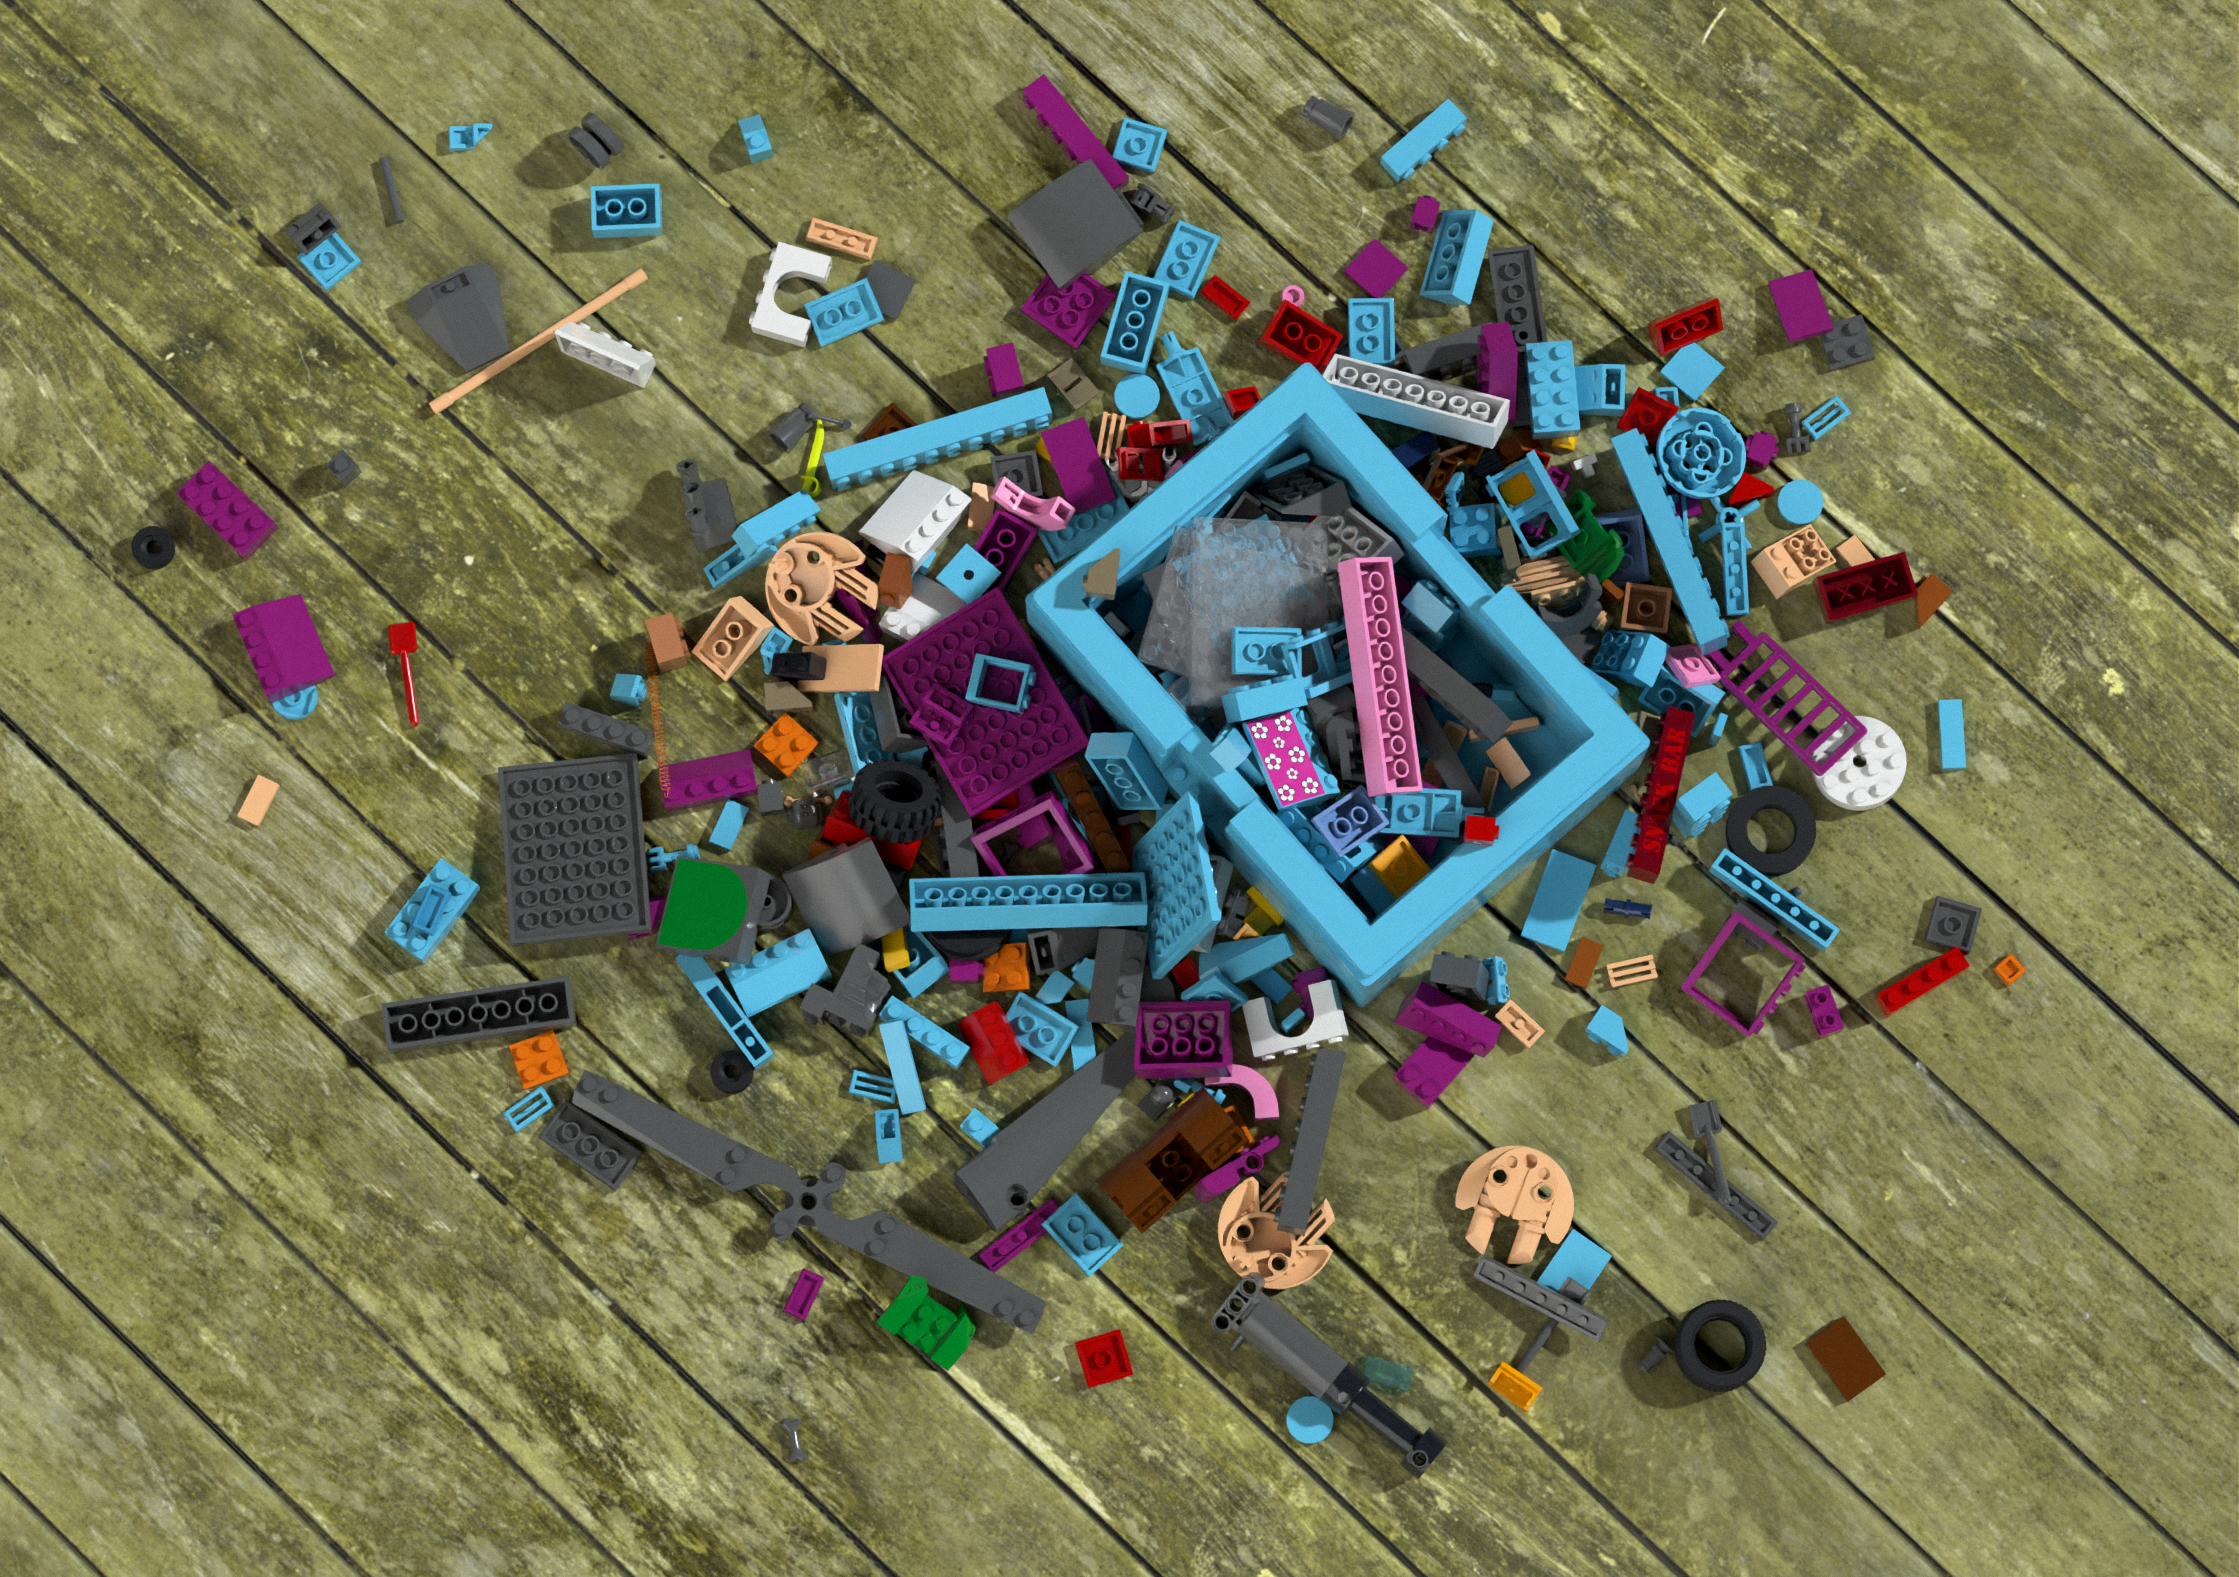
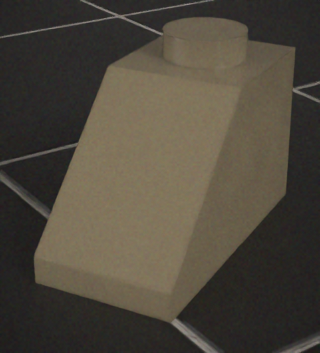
M1115 548L1089 568L1088 576H1083L1082 589L1086 590V597L1115 600L1120 549Z
M777 678L770 679L769 683H764L767 715L784 714L785 712L787 714L813 712L812 702L789 682H783V679Z

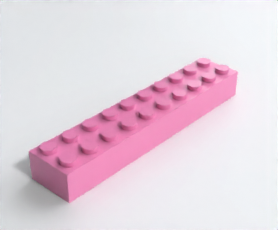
M1392 557L1353 558L1339 562L1338 571L1368 797L1406 795L1423 791Z

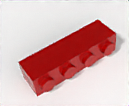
M1957 946L1878 993L1875 1000L1886 1018L1965 972L1970 965Z

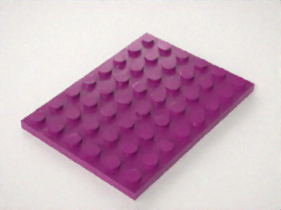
M999 587L994 588L883 656L882 659L884 670L912 717L921 706L922 699L934 683L967 701L965 697L976 653L1029 664L1034 668L1036 679L1034 685L1029 688L1030 704L1027 709H1024L1023 714L970 703L974 708L948 749L922 734L971 818L1052 770V767L1085 750L1089 743L1084 730ZM988 665L980 697L1017 705L1024 672Z

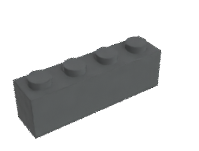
M565 702L558 721V725L562 730L630 753H637L645 758H648L655 740L654 732L568 702Z

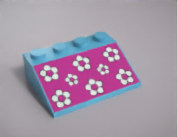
M1304 707L1277 712L1241 724L1278 810L1321 805L1340 793L1337 780L1333 776L1328 759L1321 748L1319 738L1314 732L1310 717Z

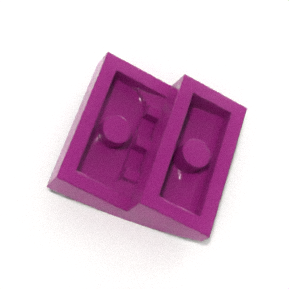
M934 683L922 699L921 706L909 721V726L948 749L966 723L974 706Z

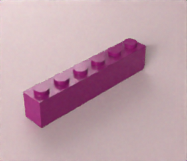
M1044 74L1022 90V102L1029 110L1033 109L1037 114L1036 118L1043 127L1047 126L1052 132L1050 135L1056 144L1061 143L1066 149L1064 152L1070 161L1073 162L1075 160L1080 165L1091 159L1112 189L1118 187L1121 190L1129 184V176Z

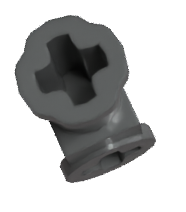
M1139 183L1137 192L1132 199L1128 200L1129 204L1135 211L1149 217L1153 214L1162 219L1164 224H1167L1173 216L1176 206H1169L1161 201L1159 194L1155 193L1154 190L1145 184Z

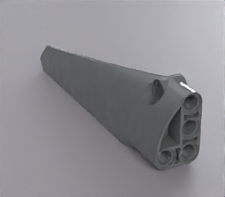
M1127 1032L998 1133L991 1140L989 1146L953 1173V1184L958 1192L994 1232L1000 1230L1016 1216L1026 1212L1027 1205L1134 1078L1136 1075L1134 1070L1136 1034ZM1014 1199H1020L1023 1202V1204L1020 1206H1015L1011 1203V1201Z

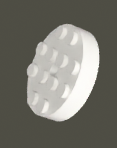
M1854 716L1867 728V734L1824 775L1817 776L1813 771L1812 774L1821 793L1832 803L1845 809L1862 811L1879 807L1895 795L1901 786L1906 772L1907 758L1902 741L1891 727L1875 718ZM1845 722L1813 752L1812 758L1821 765L1856 730ZM1855 758L1862 760L1865 766L1856 767L1853 761Z

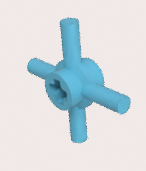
M1719 497L1709 498L1718 512L1715 525L1700 533L1698 538L1704 543L1720 533V523H1725L1726 517L1728 519L1732 518L1733 522H1742L1745 516L1761 507L1760 503L1755 499L1737 510L1732 507H1725ZM1745 537L1746 551H1748L1752 546Z

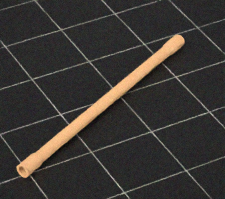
M642 268L628 275L617 285L457 387L429 402L433 412L438 414L462 396L555 338L556 329L569 322L577 324L625 292L634 289L648 280Z

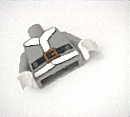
M1166 447L1163 449L1162 455L1165 460L1163 462V481L1166 479L1164 476L1175 464V448L1172 456L1165 454ZM1115 454L1116 461L1114 463H1109L1107 456L1105 458L1106 464L1111 468L1109 472L1112 482L1118 487L1122 496L1129 499L1130 503H1138L1162 483L1119 480L1117 454ZM1142 460L1139 461L1140 474H1142Z

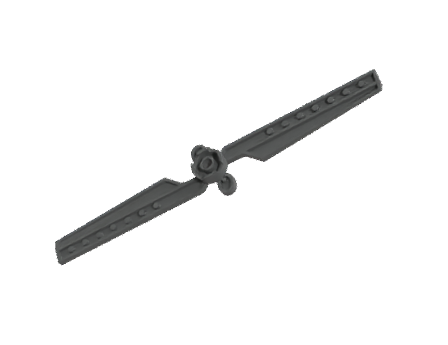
M584 1070L574 1090L572 1101L574 1105L733 1193L759 1184H770L786 1191L785 1210L777 1212L770 1224V1232L776 1240H788L793 1235L797 1225L804 1228L817 1226L819 1233L909 1277L912 1275L926 1278L928 1286L1031 1335L1034 1334L1043 1315L1046 1301L883 1210L855 1220L844 1219L832 1213L833 1201L831 1194L838 1192L846 1179V1171L839 1163L826 1165L818 1181L814 1179L800 1180L799 1174L794 1168L590 1071ZM807 1197H812L816 1201L815 1206L811 1209L802 1207V1202Z

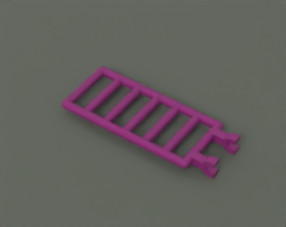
M1738 620L1732 625V632L1741 638L1747 646L1730 662L1718 650L1705 655L1721 669L1718 672L1721 676L1718 682L1817 776L1824 775L1867 734V728L1767 633L1761 632L1755 637ZM1764 643L1773 653L1736 686L1727 677ZM1781 659L1789 669L1753 702L1744 692L1775 662ZM1797 674L1806 684L1769 718L1760 708ZM1814 690L1823 700L1786 734L1777 723ZM1827 707L1833 708L1839 716L1811 743L1802 749L1794 739ZM1847 722L1856 731L1819 765L1810 755Z

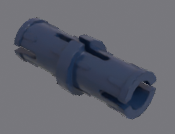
M1605 898L1603 913L1624 915V918L1633 916L1650 919L1652 904L1634 903L1630 899L1620 901Z

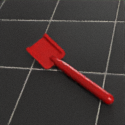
M415 623L393 624L387 627L390 653L392 655L401 654V667L409 721L411 726L416 727L419 724L411 664L408 653L416 652L418 649Z

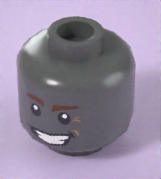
M812 798L793 801L791 809H787L788 823H792L797 830L817 827L818 823L822 821L820 803H816Z

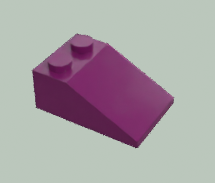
M1428 1036L1394 1074L1392 1080L1429 1110L1474 1056L1465 1050Z

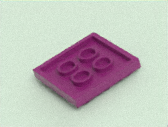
M1047 274L1023 305L1021 312L1074 350H1077L1116 299L1117 294L1088 274L1081 275L1069 287L1059 289L1050 275Z

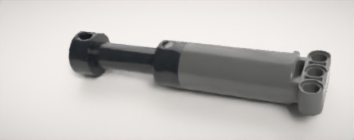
M1251 1272L1247 1274L1211 1320L1212 1328L1222 1334L1227 1333L1232 1328L1238 1333L1230 1345L1232 1351H1236L1247 1340L1339 1416H1343L1347 1411H1350L1402 1453L1405 1458L1400 1465L1419 1479L1448 1442L1430 1427L1422 1434L1366 1388L1371 1381L1370 1378L1263 1293L1265 1280L1260 1273ZM1248 1280L1256 1284V1290L1248 1286ZM1234 1298L1241 1300L1242 1307L1234 1304ZM1220 1316H1225L1229 1321V1325L1223 1324Z

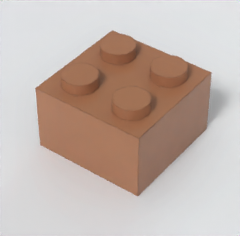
M1626 582L1619 631L1650 633L1659 639H1665L1673 588Z
M671 612L645 620L661 673L688 666L686 659L691 657L685 639H680V637L684 636L679 618L674 619Z

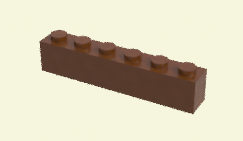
M1070 757L1052 767V771L1104 873H1133L1078 762L1073 757Z

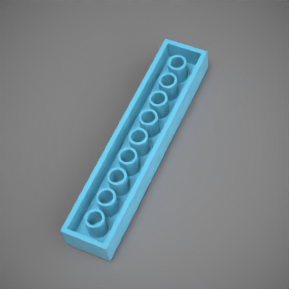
M1042 387L823 454L824 463L832 489L844 491L851 488L852 484L858 482L860 484H867L872 482L873 478L881 475L882 478L890 477L895 474V471L904 469V471L917 468V464L924 462L932 464L938 462L940 457L947 455L949 458L955 457L966 449L975 451L981 449L983 444L989 442L998 444L1005 441L1006 437L1012 435L1016 438L1026 435L1027 431L1035 428L1036 431L1044 430L1049 427V424H1052V411L1045 389Z
M1637 428L1611 438L1616 458L1702 656L1728 646L1729 629L1724 618L1719 619L1721 616L1716 599L1710 598L1712 593L1707 578H1701L1703 575L1701 564L1697 556L1692 557L1694 555L1693 546L1689 537L1683 536L1685 534L1684 526L1680 516L1674 515L1676 510L1671 495H1665L1668 493L1665 481L1661 474L1657 475L1659 471L1653 454L1648 455L1650 452L1649 445L1644 433L1639 435Z
M1144 872L909 879L911 932L1147 925V895Z

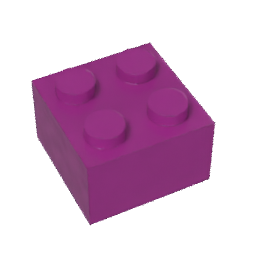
M1013 342L987 348V356L983 357L986 376H991L989 378V388L992 398L996 397L997 401L1024 393V384Z

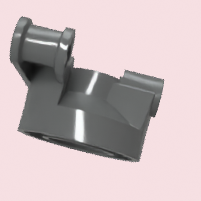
M687 459L679 462L676 465V469L682 477L680 491L686 508L685 517L689 519L691 525L689 531L694 537L697 550L708 551L715 546L735 541L731 536L737 530L738 525L725 477L702 482L695 460Z

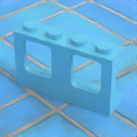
M1532 450L1521 461L1492 477L1490 475L1486 476L1488 484L1485 487L1490 496L1496 495L1500 502L1496 507L1502 517L1507 515L1511 523L1507 526H1511L1514 537L1516 535L1519 536L1522 543L1518 544L1523 555H1529L1534 560L1581 532L1535 450ZM1520 473H1526L1536 494L1517 506L1508 508L1498 491V486ZM1547 512L1558 529V534L1532 548L1523 536L1520 526L1541 513Z
M1345 616L1341 617L1342 621L1339 623L1332 621L1324 624V629L1314 628L1306 631L1307 635L1304 637L1303 635L1289 638V643L1281 646L1289 675L1293 674V678H1298L1302 676L1300 675L1293 649L1309 643L1312 644L1318 664V671L1302 677L1306 699L1316 697L1353 681L1350 658L1337 663L1328 638L1329 635L1346 629Z
M1326 802L1321 805L1279 810L1276 816L1306 850L1340 883L1355 869H1362L1377 852L1365 841L1338 859L1311 821L1312 818L1330 807Z

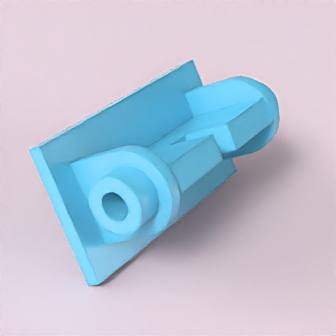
M1497 956L1483 959V965L1490 973L1489 980H1492V984H1488L1486 1001L1489 1006L1498 1005V1002L1506 1004L1508 1002L1507 998L1510 996L1509 987L1505 982V975L1507 974L1506 963L1503 961V958Z

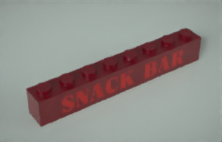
M1668 706L1665 713H1660L1657 726L1660 727V731L1655 734L1652 744L1656 749L1655 753H1651L1648 762L1651 771L1650 773L1647 772L1643 784L1647 789L1646 793H1642L1639 801L1642 811L1637 814L1634 824L1638 829L1637 833H1633L1630 841V847H1633L1632 854H1628L1625 867H1628L1627 877L1654 884L1660 874L1695 713Z

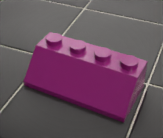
M750 749L659 767L660 769L663 767L669 768L668 770H660V772L669 771L668 774H660L661 777L664 775L670 776L669 778H661V780H670L669 782H661L662 785L665 783L671 784L670 786H662L663 789L671 788L668 790V797L667 790L662 789L667 812L723 802L728 799L733 800L758 795Z
M1030 783L1017 790L1019 807L1036 799ZM1044 812L1016 826L1019 832L1016 838L1021 848L1026 847L1028 853L1054 841L1053 831Z

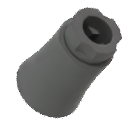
M1311 96L1307 101L1302 113L1309 121L1320 126L1339 141L1344 138L1355 117L1354 112L1337 107L1315 96Z
M802 402L779 423L767 430L768 436L781 450L790 454L798 441L817 420L808 418V413L814 410Z

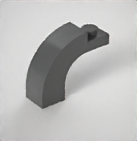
M1587 574L1579 594L1573 601L1561 607L1537 606L1535 613L1559 639L1572 636L1588 627L1600 614L1602 606L1599 598L1602 594V586L1599 584L1596 575Z

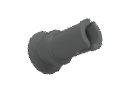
M1657 1336L1658 1343L1656 1345L1652 1344V1349L1638 1363L1648 1374L1651 1373L1652 1369L1662 1358H1667L1666 1354L1669 1351L1672 1354L1674 1353L1672 1347L1665 1340Z

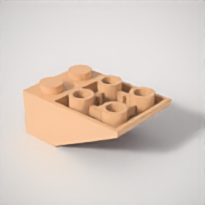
M1809 524L1763 549L1751 561V564L1775 598L1779 599L1837 561L1812 525Z

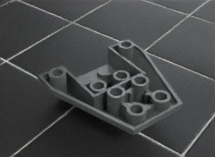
M489 263L465 266L424 286L407 302L416 323L467 373L509 353L500 285Z

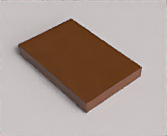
M1844 1316L1805 1344L1847 1402L1886 1375L1885 1371Z

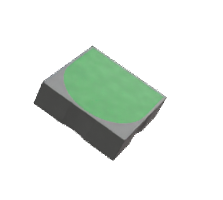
M677 856L655 946L671 954L711 957L723 962L749 965L757 935V923L764 907L771 875L757 867Z

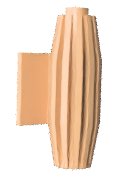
M1564 555L1521 565L1518 568L1521 580L1518 582L1513 577H1509L1506 572L1499 574L1501 589L1506 585H1511L1520 595H1531V608L1534 612L1537 606L1561 607L1570 603L1577 597V583L1585 580L1571 566Z

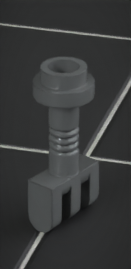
M1799 403L1785 404V409H1783L1784 415H1789L1792 438L1785 439L1787 455H1792L1791 445H1795L1796 454H1800L1801 444H1804L1805 453L1810 452L1809 436L1801 437L1798 423V413L1802 412V407H1799Z
M1331 569L1324 573L1323 582L1324 585L1330 586L1336 604L1329 607L1333 620L1339 622L1341 621V616H1344L1342 594L1339 585L1340 578L1339 572L1336 569Z

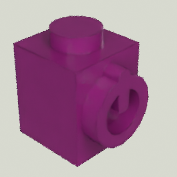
M1765 431L1755 432L1754 435L1749 434L1745 444L1746 463L1766 470L1770 459L1775 461L1779 447L1775 446L1777 439Z

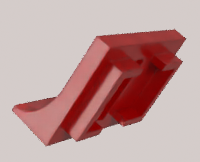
M1119 447L1115 450L1118 456L1119 480L1163 482V449ZM1139 454H1142V474H1140Z

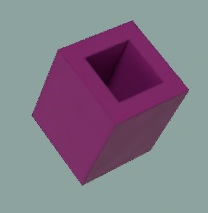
M1418 196L1410 228L1432 234L1440 202L1436 201V198L1432 196Z

